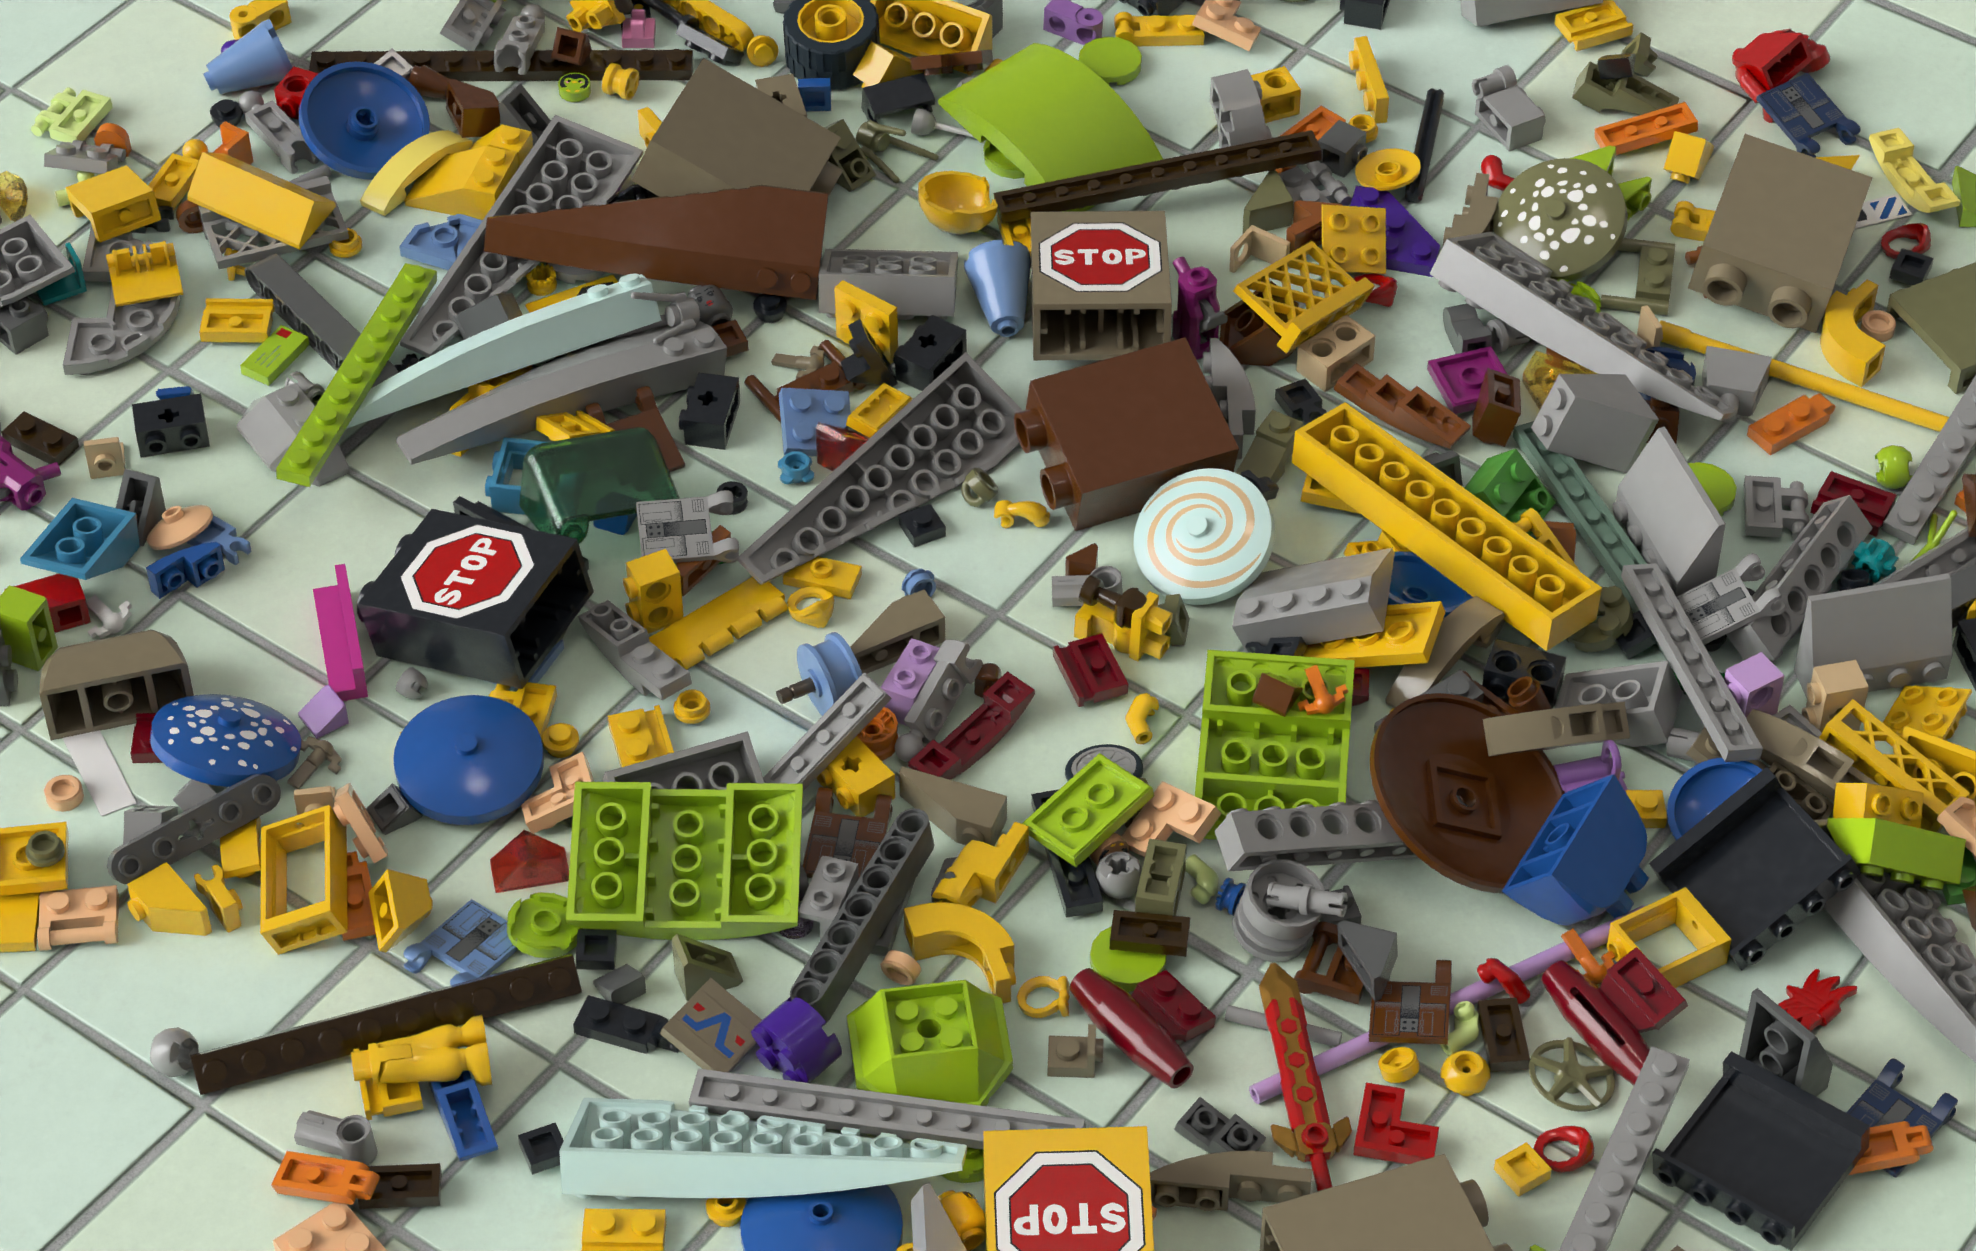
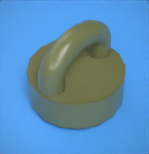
M974 468L965 476L961 486V493L964 500L970 506L980 507L986 501L989 502L998 493V487L986 472L980 468ZM970 488L979 496L978 498H974L971 495Z

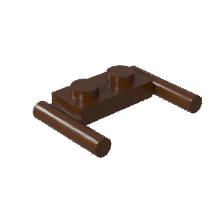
M829 340L821 342L819 347L820 350H824L825 356L832 363L777 388L776 396L755 375H750L745 379L744 384L780 423L779 392L781 388L849 391L850 393L854 389L862 390L866 387L867 384L850 382L846 379L841 365V361L846 357Z

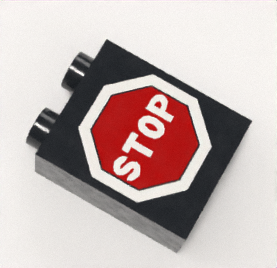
M431 509L412 534H406L401 538L393 559L378 578L364 585L357 600V614L360 621L365 623L375 653L379 657L523 689L594 593L578 540L575 538Z

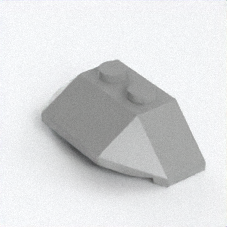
M293 383L254 400L238 422L237 429L269 470L276 472L277 466L315 405L297 383ZM338 442L313 481V485L320 487L350 473L349 466Z

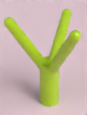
M1956 510L1950 512L1937 533L1938 516L1932 514L1927 544L1911 561L1940 544L1958 514Z

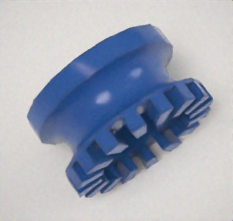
M1226 878V881L1224 880L1223 885L1220 887L1223 892H1218L1221 897L1218 896L1216 898L1215 908L1220 911L1226 908L1228 913L1234 916L1246 884L1239 883L1236 885L1232 878Z

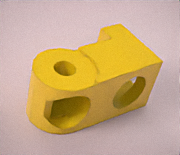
M254 0L248 5L235 7L229 15L233 36L236 40L242 38L261 22L270 19L275 30L292 23L287 0Z

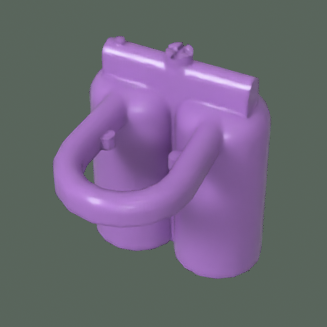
M1612 740L1603 742L1601 756L1553 765L1562 790L1565 793L1612 774H1615L1624 791L1628 790L1623 780L1625 773L1621 771L1620 752L1616 743Z

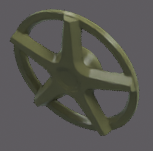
M1571 1037L1564 1040L1549 1041L1540 1045L1530 1058L1529 1074L1534 1086L1543 1097L1561 1108L1577 1112L1592 1111L1604 1106L1613 1095L1615 1089L1613 1069L1607 1066L1591 1048L1574 1042ZM1552 1049H1564L1562 1063L1541 1056L1546 1051ZM1576 1051L1590 1057L1599 1066L1580 1065ZM1536 1066L1555 1073V1083L1549 1092L1538 1081L1535 1071ZM1600 1076L1606 1077L1607 1090L1602 1099L1588 1083L1589 1079ZM1565 1092L1571 1094L1581 1092L1590 1101L1591 1105H1573L1563 1102L1559 1098Z

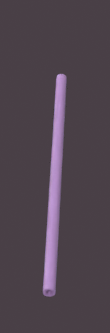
M1640 906L1625 915L1580 934L1579 937L1589 951L1607 943L1611 922L1645 906ZM1562 942L1509 968L1516 972L1524 982L1545 972L1548 967L1557 961L1563 960L1567 962L1576 957L1566 943ZM1495 979L1490 984H1485L1482 980H1479L1455 991L1450 996L1449 1016L1454 1014L1453 1009L1456 1004L1462 1001H1469L1474 1005L1478 1003V1000H1485L1505 989ZM1368 1031L1314 1056L1318 1076L1325 1074L1390 1043L1369 1042ZM1280 1073L1249 1087L1251 1097L1255 1103H1262L1282 1093Z

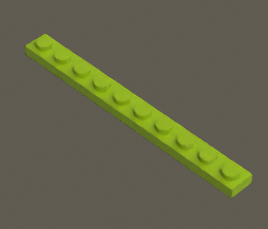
M404 264L277 466V479L306 487L312 485L436 284V270L419 265Z

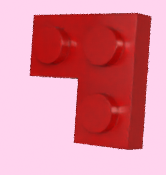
M1366 1082L1353 1155L1403 1164H1412L1435 1157L1439 1127L1400 1121L1405 1089Z

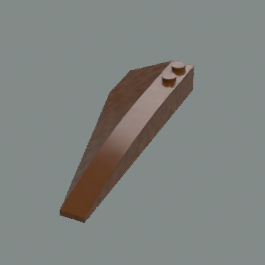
M756 185L742 189H722L717 192L688 193L683 196H663L613 202L612 204L598 206L595 204L582 206L581 208L564 210L561 208L552 209L547 212H527L487 217L484 251L620 275L642 274L647 279L701 286L715 285L722 289L816 300L829 193Z

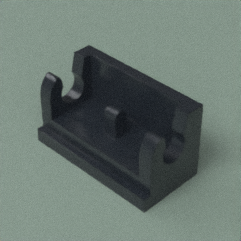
M924 73L863 87L862 111L865 113L868 121L872 120L878 123L877 119H880V116L922 106L924 110L931 113L933 112L931 106L935 105V97Z

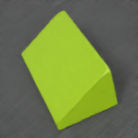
M1955 166L1952 187L1953 193L1960 200V205L1956 207L1959 227H1976V174L1962 167Z

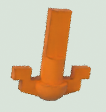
M1317 665L1304 669L1315 701L1309 704L1307 699L1298 702L1297 705L1300 711L1306 710L1307 715L1317 713L1329 714L1336 706L1345 701L1344 694L1349 693L1346 684L1336 687L1337 693L1331 695L1324 684Z
M1574 928L1562 934L1561 938L1585 970L1584 976L1594 984L1602 983L1607 970L1614 965L1612 961L1616 957L1614 953L1609 951L1602 955L1601 959L1604 963L1599 965Z

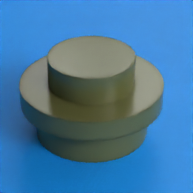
M40 831L30 837L25 851L27 859L31 864L38 867H48L58 863L63 858L65 847L63 841L55 833Z

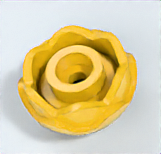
M1468 1050L1457 1051L1446 1058L1440 1073L1449 1090L1466 1097L1474 1093H1480L1491 1078L1490 1068L1486 1060L1478 1053Z

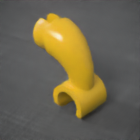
M1001 500L995 505L994 518L1001 517V526L1005 529L1013 526L1015 516H1022L1028 519L1036 527H1044L1050 521V513L1046 507L1034 501L1012 503L1008 500Z

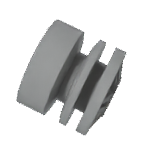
M1272 859L1260 864L1250 874L1243 895L1236 907L1232 925L1234 935L1241 946L1253 956L1269 962H1286L1298 957L1307 948L1322 913L1311 912L1309 915H1302L1299 910L1267 907L1266 898H1271V895H1267L1270 882L1295 887H1303L1305 884L1314 885V888L1324 890V886L1317 875L1303 864L1288 859Z

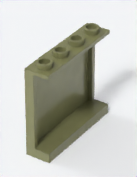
M1976 262L1953 269L1932 279H1926L1908 288L1897 290L1890 294L1886 311L1895 319L1901 317L1951 370L1948 387L1955 394L1966 391L1976 375Z

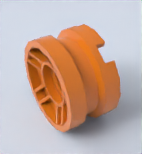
M884 707L857 735L881 761L891 757L895 752L894 747L898 739L896 715L890 709Z

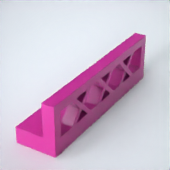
M339 564L335 565L338 585L313 589L328 683L342 701L368 697L346 565Z

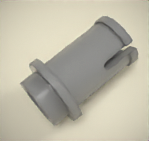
M301 372L291 373L290 375L298 381L297 385L316 406L325 391L324 388L319 384H313ZM287 377L285 381V386L293 384L294 382Z

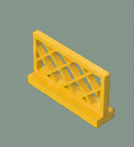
M1311 241L1240 282L1233 292L1282 336L1277 346L1287 354L1324 330L1328 324L1334 323L1345 315L1349 316L1359 310L1375 285L1366 277L1356 282ZM1309 254L1319 265L1307 262L1306 255ZM1288 267L1300 270L1301 276L1289 273ZM1309 273L1321 276L1322 281L1311 279ZM1269 278L1281 281L1282 287L1270 284ZM1330 279L1337 280L1344 287L1331 284ZM1291 284L1303 287V292L1292 290ZM1249 289L1263 292V298L1257 297ZM1312 290L1324 292L1325 298L1314 296ZM1272 295L1284 298L1285 304L1273 301ZM1293 300L1305 303L1306 309L1295 307ZM1275 312L1286 314L1288 322L1285 323Z

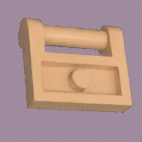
M117 885L40 892L39 928L37 929L39 950H52V946L97 941H105V944L118 943L119 894Z

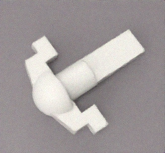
M96 595L86 601L87 606L103 622L102 627L98 628L95 625L88 631L92 638L97 635L103 638L111 633L120 632L126 620L132 615L129 610L132 608V605L127 600L119 606L121 610L119 613H113Z

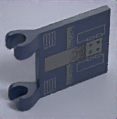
M1805 73L1770 89L1756 98L1792 141L1797 152L1816 157L1814 154L1820 151V145L1811 137L1835 127L1840 140L1845 145H1849L1856 141L1855 135L1861 131L1860 126L1855 121L1845 117L1809 73Z
M1892 1058L1885 1065L1877 1079L1846 1112L1870 1125V1127L1902 1121L1909 1122L1910 1127L1925 1125L1928 1128L1930 1138H1932L1944 1124L1954 1117L1958 1099L1949 1093H1944L1931 1112H1927L1894 1090L1903 1079L1901 1072L1904 1070L1905 1065ZM1907 1165L1883 1170L1897 1178Z

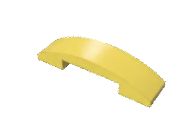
M1900 128L1870 134L1869 141L1880 167L1898 194L1908 204L1925 213L1960 205V200L1945 182L1936 184L1913 157L1914 145Z
M449 130L432 132L414 140L396 153L376 174L360 199L361 206L386 216L405 201L407 197L405 188L446 155L470 149L473 146L472 140L462 138L461 135Z

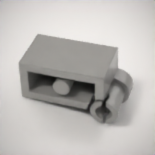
M1509 65L1493 70L1492 74L1472 81V90L1478 98L1476 99L1475 115L1508 151L1542 140L1543 127L1546 121L1545 114L1540 107H1537L1532 102L1526 92L1517 85L1516 75Z

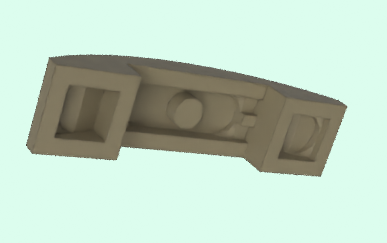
M1477 596L1454 609L1441 623L1428 663L1405 664L1385 699L1386 704L1395 708L1404 701L1419 696L1438 684L1476 639L1483 642L1505 617L1504 612Z

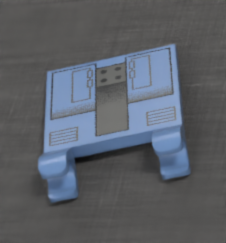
M471 899L423 941L412 944L404 950L403 955L409 960L404 964V968L417 974L433 955L460 972L450 980L451 986L488 976L513 955L518 948L511 943L507 935V921Z

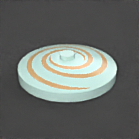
M1214 468L1186 472L1161 486L1144 505L1134 531V552L1137 563L1150 584L1164 596L1180 594L1183 603L1192 605H1206L1226 600L1247 588L1265 568L1275 541L1273 514L1259 489L1252 482L1237 473Z

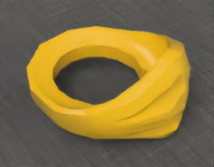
M810 586L800 588L791 594L787 604L790 615L796 621L817 628H824L832 616L835 600L833 594L822 587ZM816 597L821 599L802 610L797 609V604L805 598Z

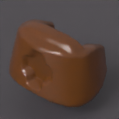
M986 663L982 665L974 680L975 695L983 698V693L1002 677L1001 669L996 664Z

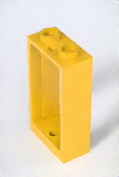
M327 805L261 827V935L279 955L347 933V826L344 827L333 808ZM325 841V900L287 913V853Z

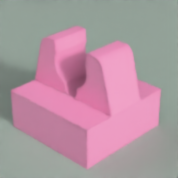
M633 9L632 18H626L623 21V48H654L655 18H646L645 9Z

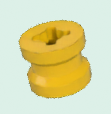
M616 63L609 64L602 80L603 92L609 95L617 93L626 100L632 99L639 85V72L633 68L622 69L621 65Z

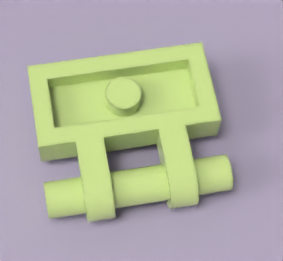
M67 87L62 93L59 92L52 98L51 106L47 110H42L36 116L35 124L31 127V131L39 137L45 131H49L52 139L62 142L84 141L113 108L111 98L87 90H82L76 97V92L72 88Z

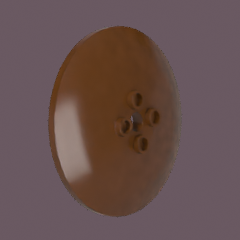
M1444 693L1424 694L1408 699L1395 707L1384 718L1372 741L1370 774L1379 805L1399 838L1429 867L1466 887L1491 893H1503L1502 890L1558 800L1565 793L1562 790L1555 768L1543 750L1488 756L1483 719L1505 716L1488 705L1467 697ZM1457 796H1460L1462 802L1468 805V807L1462 805L1458 801Z

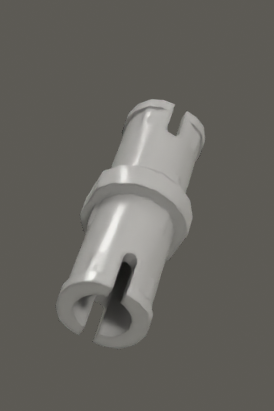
M1270 882L1267 889V895H1271V898H1266L1267 907L1299 910L1302 915H1309L1311 912L1344 917L1346 914L1347 905L1343 904V901H1348V895L1345 892L1338 893L1315 889L1314 885L1305 884L1303 887H1295Z

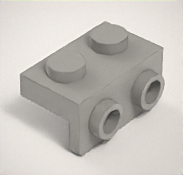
M460 0L440 34L464 49L474 51L479 42L483 45L487 43L494 31L490 27L491 23L497 26L506 12V9L501 7L504 0H497L495 3L490 0Z
M822 856L819 860L798 913L801 918L820 923V941L859 879L858 863L829 856Z

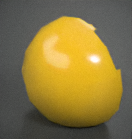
M942 171L925 176L918 184V201L922 211L929 222L943 232L961 235L979 231L993 221L998 209L995 199H992L990 204V186L986 177H980L967 172Z

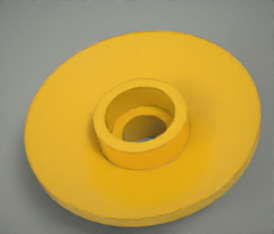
M1397 148L1382 149L1363 157L1356 165L1355 175L1357 181L1366 188L1371 187L1379 191L1394 190L1413 182L1420 173L1421 165L1419 158L1410 151Z

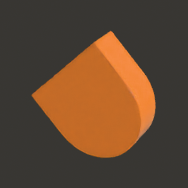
M105 123L99 127L94 138L95 146H101L102 143L113 144L114 148L125 149L126 157H128L132 149L126 130L113 123Z

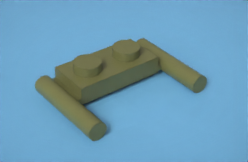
M1623 238L1617 251L1640 253L1635 298L1602 294L1600 308L1640 312L1642 306L1648 305L1654 314L1667 316L1675 244Z

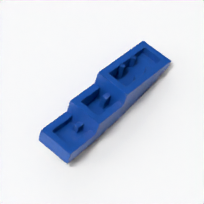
M467 1070L462 1071L460 1077L454 1081H428L459 1161L497 1151L496 1139L475 1080L472 1079L470 1072Z

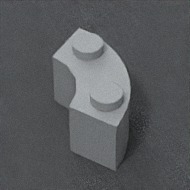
M1248 69L1211 77L1209 101L1217 121L1220 148L1272 138L1269 127L1265 125L1260 102L1262 99L1260 83L1253 81Z

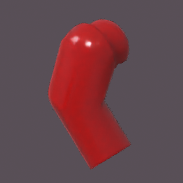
M1488 155L1481 163V171L1483 174H1490L1488 186L1504 191L1515 178L1503 173V163L1499 157Z
M1488 958L1486 963L1480 964L1477 967V972L1485 984H1490L1497 979L1510 998H1517L1518 1004H1523L1530 998V991L1519 975L1499 959Z

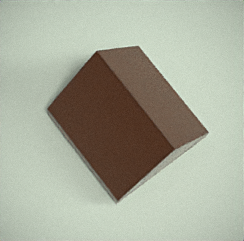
M557 27L551 59L582 66L592 51L589 35Z
M1096 543L1091 544L1067 556L1065 576L1090 575L1094 569L1098 568V545Z
M1270 672L1262 673L1252 702L1285 717L1303 691V687Z

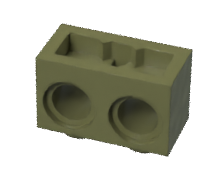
M1149 839L1136 893L1135 912L1176 916L1186 872L1187 844Z

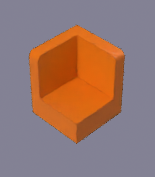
M223 122L220 125L223 144L212 153H224L251 165L253 163L249 132L228 122Z

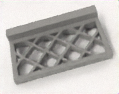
M328 176L294 183L336 202ZM337 203L335 209L300 250L332 243L334 240L349 239L348 230ZM198 206L203 233L206 240L208 239L219 269L261 260L274 253L282 255L299 251V249ZM325 225L338 228L327 232L321 230ZM241 234L251 237L246 243L236 240ZM260 240L271 243L264 247L256 246ZM228 247L238 250L237 253L222 256Z

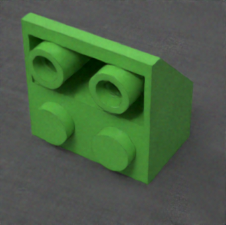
M1517 449L1487 458L1464 487L1506 519L1515 523L1520 520V515L1529 508L1536 510L1544 519L1556 503ZM1528 531V532H1527V534H1529L1530 536H1531L1532 533H1533V532H1531V531Z

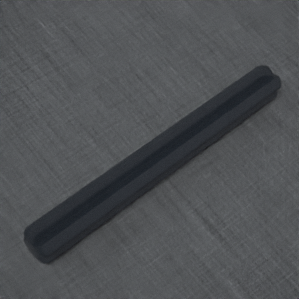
M1431 88L1427 91L1413 153L1420 160L1421 170L1418 177L1406 185L1405 199L1408 202L1414 201L1419 203L1423 198L1445 93L1441 89L1435 90Z

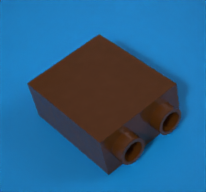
M1186 337L1031 380L1026 410L1017 412L1014 415L1015 430L1022 449L1025 453L1038 450L1046 468L1040 470V483L1048 506L1052 510L1064 507L1075 531L1140 513L1149 498L1161 486L1186 472L1208 468L1234 472L1239 447Z

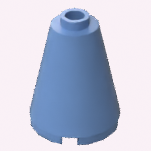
M270 19L261 22L206 65L209 71L203 73L211 91L218 89L220 94L281 82L291 70L292 65Z
M993 240L971 249L968 260H964V268L991 330L1000 336L1010 337L1017 334L1024 327L1031 256L1028 248L1020 242L1013 241L1014 246L1003 245V240Z

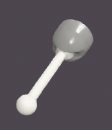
M917 108L914 113L911 126L912 134L924 136L931 133L934 129L973 137L966 129L937 123L934 115L927 110Z

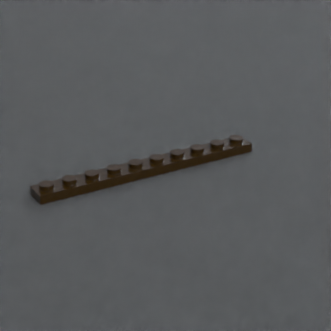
M1310 130L993 194L998 204L997 212L1001 223L1015 222L1031 218V212H1062L1081 209L1087 206L1147 196L1153 193L1177 190L1183 187L1207 184L1213 181L1242 177L1294 165H1304L1309 162L1322 160V150L1313 131Z
M567 954L190 1055L199 1093L203 1095L351 1055V1052H354L353 1049L359 1048V1051L368 1050V1044L371 1043L377 1044L416 1035L446 1024L454 1026L463 1025L473 1016L482 1015L483 1019L582 993L574 957L572 954Z

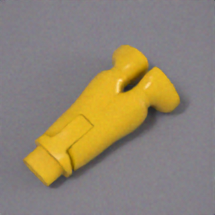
M482 1015L471 1017L461 1027L451 1024L441 1025L416 1035L377 1044H368V1050L351 1052L354 1081L372 1079L373 1084H378L379 1075L381 1083L447 1082L458 1079L462 1071L467 1070L472 1073L479 1085H492L489 1053ZM462 1046L468 1047V1048H464V1049H463V1048H462V1049H458L459 1047H462Z

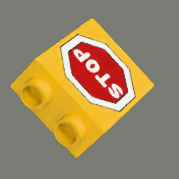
M1147 1126L983 1131L986 1251H1154Z

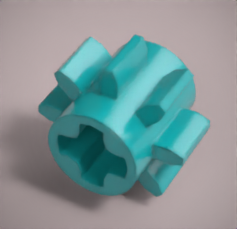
M1872 538L1869 544L1861 541L1853 552L1856 557L1851 564L1855 566V569L1867 571L1874 583L1879 582L1881 577L1885 578L1896 571L1894 565L1899 557L1895 556L1894 548L1884 540Z

